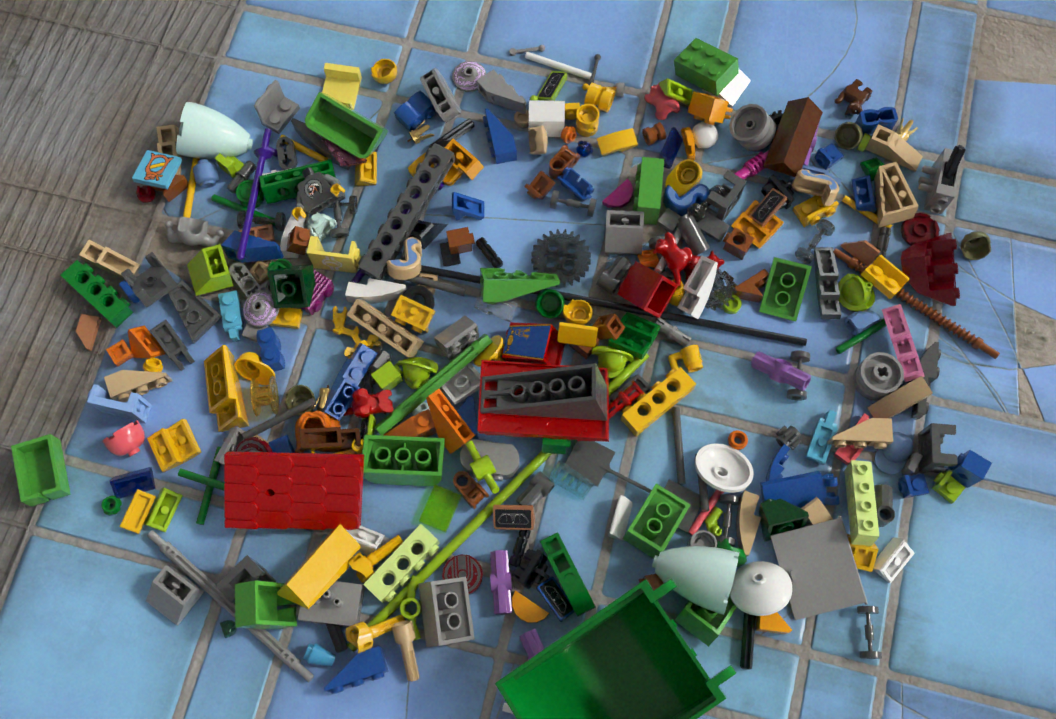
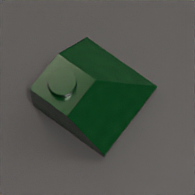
M296 265L268 271L274 308L310 307L315 288L313 265Z
M767 499L760 504L759 517H761L760 523L764 542L770 541L771 535L805 527L809 517L808 512L782 499Z

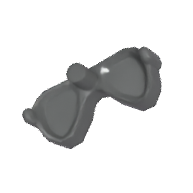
M367 370L363 377V380H365L363 388L367 389L368 394H373L375 382L372 380L371 371Z

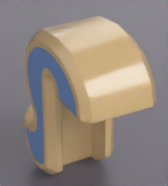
M804 169L797 172L792 183L793 188L798 192L821 196L823 206L832 205L840 190L837 182L831 177L824 174L814 175L809 170Z
M415 237L404 240L405 260L387 261V272L392 278L407 280L415 278L420 274L422 245L421 241Z

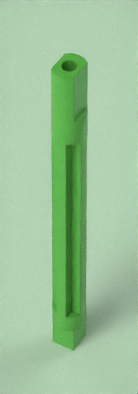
M483 334L399 404L392 413L374 427L378 433L384 435L423 403L426 397L438 390L492 343L489 336Z

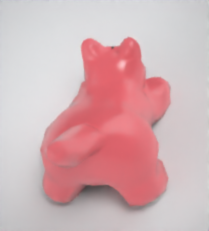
M659 83L651 86L650 94H646L644 97L647 103L656 107L655 116L658 120H665L669 113H678L680 111L679 102L665 96Z

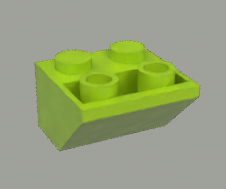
M221 244L201 249L187 264L196 296L233 286Z

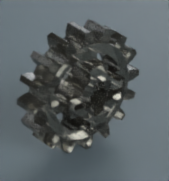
M716 270L713 287L705 308H710L713 311L716 308L723 310L724 304L729 306L728 301H734L732 294H736L737 291L733 288L737 284L733 281L734 278L726 271Z

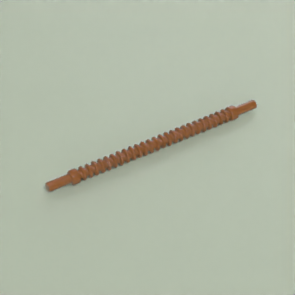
M837 248L833 251L837 258L847 264V267L850 269L854 268L855 272L859 271L860 275L867 268V265L863 266V262L859 263L857 258H851ZM901 289L896 294L897 299L901 298V301H906V305L909 303L911 308L915 307L916 311L920 310V314L924 313L925 317L929 316L930 320L934 319V323L938 322L939 326L943 325L944 329L948 328V332L952 331L953 335L957 334L958 338L962 337V341L967 340V344L971 343L973 348H979L994 359L999 356L1000 353L985 344L982 338H976L975 334H970V331L966 332V328H960L961 325L957 326L956 322L952 323L951 319H946L947 316L943 317L942 313L938 314L937 310L927 307L928 304L924 305L923 301L913 298V294L910 296L909 292H904V289Z

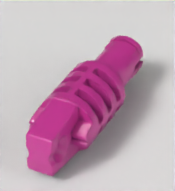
M769 150L764 154L762 151L745 162L743 168L734 174L743 180L758 174L765 169L763 166Z

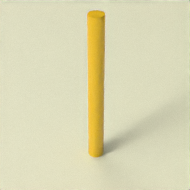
M200 158L192 159L183 217H191L196 187L193 167L198 164Z

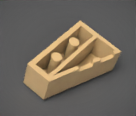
M897 162L879 166L874 178L878 228L914 218L919 206Z

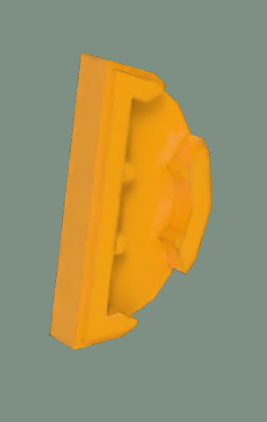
M684 127L681 129V135L687 159L695 160L693 133L690 127Z
M515 590L512 597V607L515 614L522 621L537 623L544 620L550 614Z

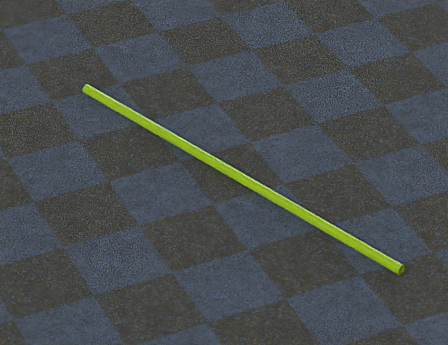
M647 353L642 360L635 357L633 362L631 361L609 383L608 398L649 358ZM541 451L416 575L420 577L416 590L419 588L420 583H424L493 514V505H502L553 453H542ZM409 583L367 624L368 627L386 621L400 607L402 601L407 598ZM350 642L347 644L353 652L357 649Z

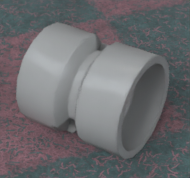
M701 530L693 534L687 543V547L706 546L717 548V540L711 532Z

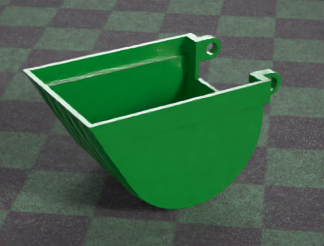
M645 579L497 681L495 685L516 719H697L726 699V695L719 685L734 676L736 671L732 665H729L709 678L697 660V654L694 649L688 647L676 629L677 624L673 619L670 620L657 601L676 588L677 585L673 579H670L654 590L648 580Z

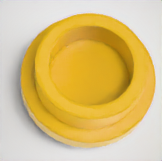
M158 358L146 359L143 363V370L147 372H162L163 365Z

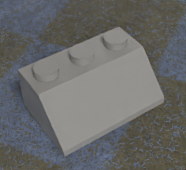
M466 577L420 583L419 592L426 647L474 640Z

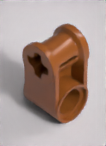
M563 145L550 160L549 176L554 180H558V176L564 175L563 170L566 167L573 168L577 164L580 154H575L568 149L567 145Z
M459 471L454 475V487L473 509L477 508L476 505L483 498L489 497L485 489L467 472ZM464 477L468 480V483L465 486H459L457 480Z

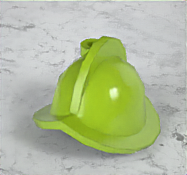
M847 274L841 278L838 283L840 291L839 302L843 307L855 312L865 311L872 307L875 302V293L871 282L856 274Z
M596 346L592 350V355H598L599 368L608 369L609 378L618 376L624 369L626 361L633 362L631 354L610 346Z
M422 357L407 358L396 363L402 367L404 380L408 387L412 389L421 387L429 380L430 374L437 373L439 368L438 364L433 360Z

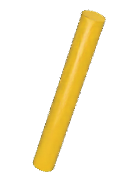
M292 140L296 150L319 162L328 160L327 157Z
M845 195L842 202L856 210L855 201ZM856 210L878 224V218L875 213ZM892 224L883 227L891 228Z

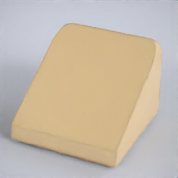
M269 260L257 261L249 270L259 285L269 279L267 275V268L271 263Z

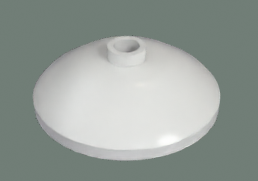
M706 445L698 451L695 457V468L698 475L706 484L716 490L729 493L745 490L753 480L754 472L750 461L740 451L728 445Z
M765 561L751 562L743 565L735 572L730 597L736 607L745 613L755 616L771 615L783 609L790 601L792 582L787 572L774 563Z

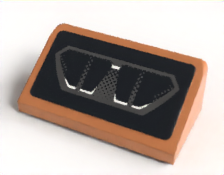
M772 188L749 217L764 228L787 201V197Z
M493 505L494 529L533 530L535 524L533 505Z

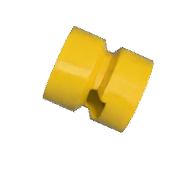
M592 82L587 90L584 104L598 106V110L608 113L615 97V90L607 87L602 89L601 85Z
M583 104L577 109L576 131L581 136L590 137L598 131L600 113L595 105Z

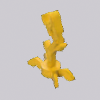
M334 306L333 323L335 324V329L332 330L333 333L350 336L355 342L354 348H346L345 357L350 359L359 343L366 345L370 349L374 345L377 347L381 346V342L377 341L379 337L376 335H369L367 341H361L358 336V326L354 330L345 328L344 325L348 313L347 307L343 308L342 313H338L337 306Z

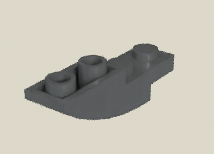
M934 342L919 358L925 375L923 378L929 388L930 384L938 378L940 368L937 367L941 356L939 342ZM927 398L912 406L911 418L920 419L927 414L929 409Z

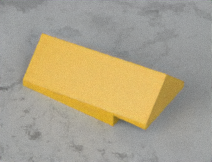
M222 345L204 360L209 413L217 415L218 432L228 431L232 427L235 428V426L239 428L249 426L238 373L234 366V355L226 345Z
M341 524L338 525L278 590V596L309 609L349 568L348 561L361 548L360 544Z

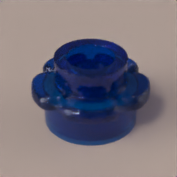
M579 141L576 152L581 157H588L593 153L591 143Z

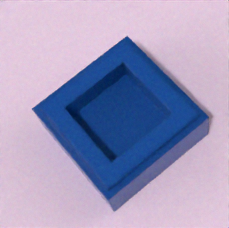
M125 280L119 283V286L133 303L136 304L141 301L133 292V288Z

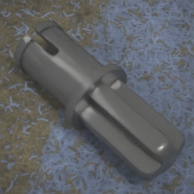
M247 161L242 169L235 173L236 176L228 184L227 189L232 193H236L237 186L241 182L248 180L250 175L256 170L255 164Z

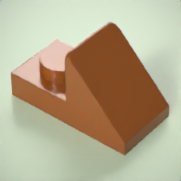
M175 175L168 190L154 186L151 187L154 190L163 191L164 197L170 202L188 188L189 182L184 175Z
M763 269L734 287L732 295H736L743 300L759 303L763 295L758 289L767 283L766 280L769 273L766 269Z

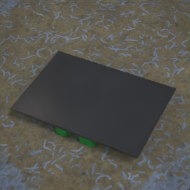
M448 242L440 243L443 266L461 264L459 253L451 254Z

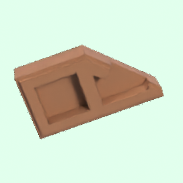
M272 224L250 228L249 235L275 242Z
M866 240L850 243L844 242L840 246L860 262L867 265V267L870 266L881 252Z
M81 314L76 333L86 349L92 351L101 318Z

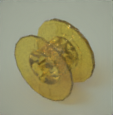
M274 376L270 377L269 385L259 387L258 381L252 378L250 396L254 414L259 416L261 406L271 405L274 414H278L279 394Z

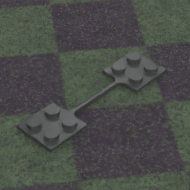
M577 441L563 466L564 470L597 487L606 473H611L648 493L652 491L612 470L610 462L616 452L595 441ZM669 479L665 489L691 504L678 526L679 529L688 533L701 507L700 495Z

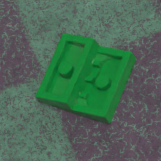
M627 312L620 320L625 329L617 340L609 339L608 346L625 351L642 360L653 344L661 326Z

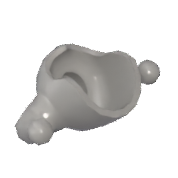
M180 216L176 232L172 229L173 223L171 221L165 222L167 238L172 244L184 243L188 246L201 245L211 247L217 245L220 237L224 236L222 230H217L216 235L210 237L207 234L208 221Z

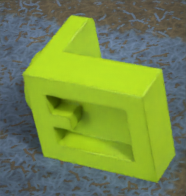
M219 153L215 157L220 169L232 178L244 166L235 156H227L225 158Z
M948 470L945 473L940 472L933 481L936 483L932 489L952 504L966 487L950 476L953 472Z

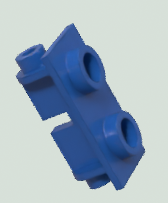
M566 167L563 170L564 175L557 177L561 185L570 189L576 198L580 200L592 198L593 186L584 178H581L578 182L577 180L580 175L572 168Z

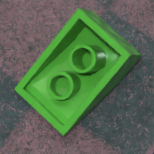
M773 257L759 312L796 321L812 266Z
M655 484L622 539L654 559L655 555L659 556L660 552L665 550L691 504L660 485Z
M730 594L724 615L705 609L688 600L675 621L709 647L719 636L737 607L733 603Z

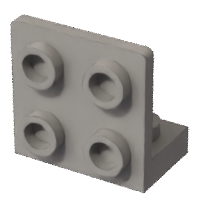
M274 80L272 84L267 86L266 91L256 100L254 105L262 125L278 134L282 132L300 109L297 103L284 96L277 80Z

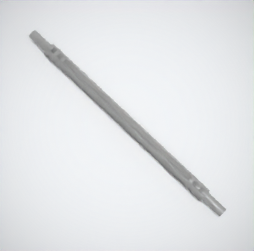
M153 530L148 533L147 537L160 547V551L182 569L235 617V604L231 603L207 576L184 557L177 548L172 546L169 541L163 540ZM247 628L278 656L285 665L299 673L307 682L314 678V675L300 663L301 660L296 658L289 649L285 648L265 629Z

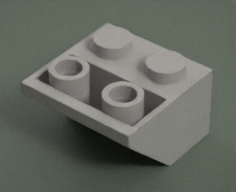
M607 210L605 253L642 254L644 212Z
M463 316L435 336L434 339L436 345L450 361L479 338V331L475 322Z
M165 565L152 581L146 602L178 626L205 591L175 568Z

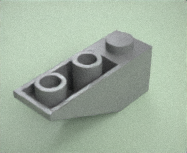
M494 69L476 80L479 93L489 103L526 114V101L523 96H519L514 87L508 85L501 74L498 75Z

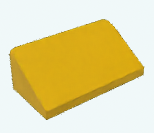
M373 152L367 158L355 156V185H376L377 152Z
M559 322L557 341L559 343L595 347L598 328Z

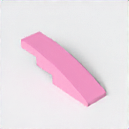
M901 304L882 309L897 359L904 370V381L915 380L920 376L925 377Z

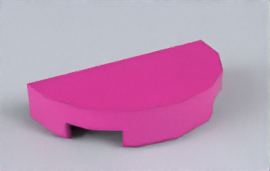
M627 178L602 201V204L608 208H622L627 205L632 199L633 186Z

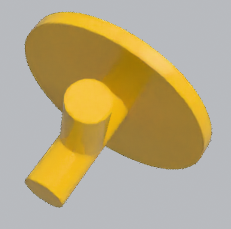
M500 335L490 338L492 343L474 358L473 363L477 367H481V360L504 361L501 355L505 345Z

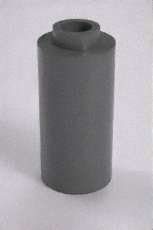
M686 214L678 219L679 223L676 225L693 255L697 256L710 248L693 215L689 217Z

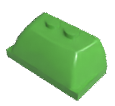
M365 435L362 453L364 454L363 477L374 484L435 486L442 479L445 438Z

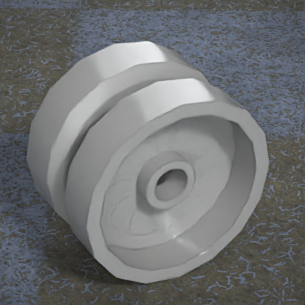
M757 104L742 106L734 113L729 124L732 136L748 151L764 149L771 143L776 133L775 122L764 108Z
M882 352L873 353L865 358L856 368L853 375V383L856 390L863 397L879 401L894 392L901 385L904 379V370L901 363L894 356Z

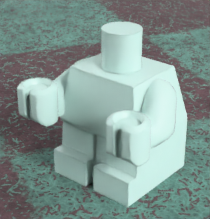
M318 212L313 214L306 222V227L310 230V236H317L320 242L337 225L336 220Z

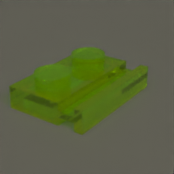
M435 485L419 522L446 533L462 495Z

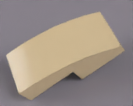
M817 497L801 508L808 512L807 522L810 525L833 520Z

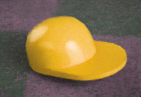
M686 159L681 161L667 176L665 186L670 185L679 197L683 196L701 181L703 175L701 166L694 160Z
M245 352L237 358L234 364L235 370L243 378L261 385H271L275 381L274 371L263 363L258 354Z

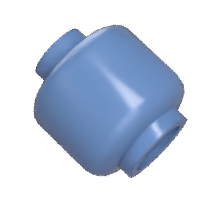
M203 159L199 160L198 164L193 167L197 184L203 188L216 185L219 175L215 163Z

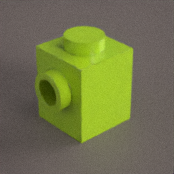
M390 361L371 374L374 382L382 391L392 390L403 381L401 376L402 370L397 364L393 366Z

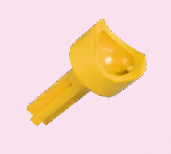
M397 535L367 557L358 552L349 559L348 563L353 570H356V576L361 583L367 581L374 574L373 566L395 551L403 543V540Z
M400 614L370 627L361 621L346 628V639L358 649V654L373 647L374 638L392 631V626L395 623L405 621L404 616Z

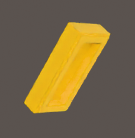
M137 489L119 527L140 534L156 500V496Z

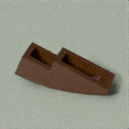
M341 427L300 429L301 450L342 452L352 449L354 439L355 445L361 446L359 428L341 429Z

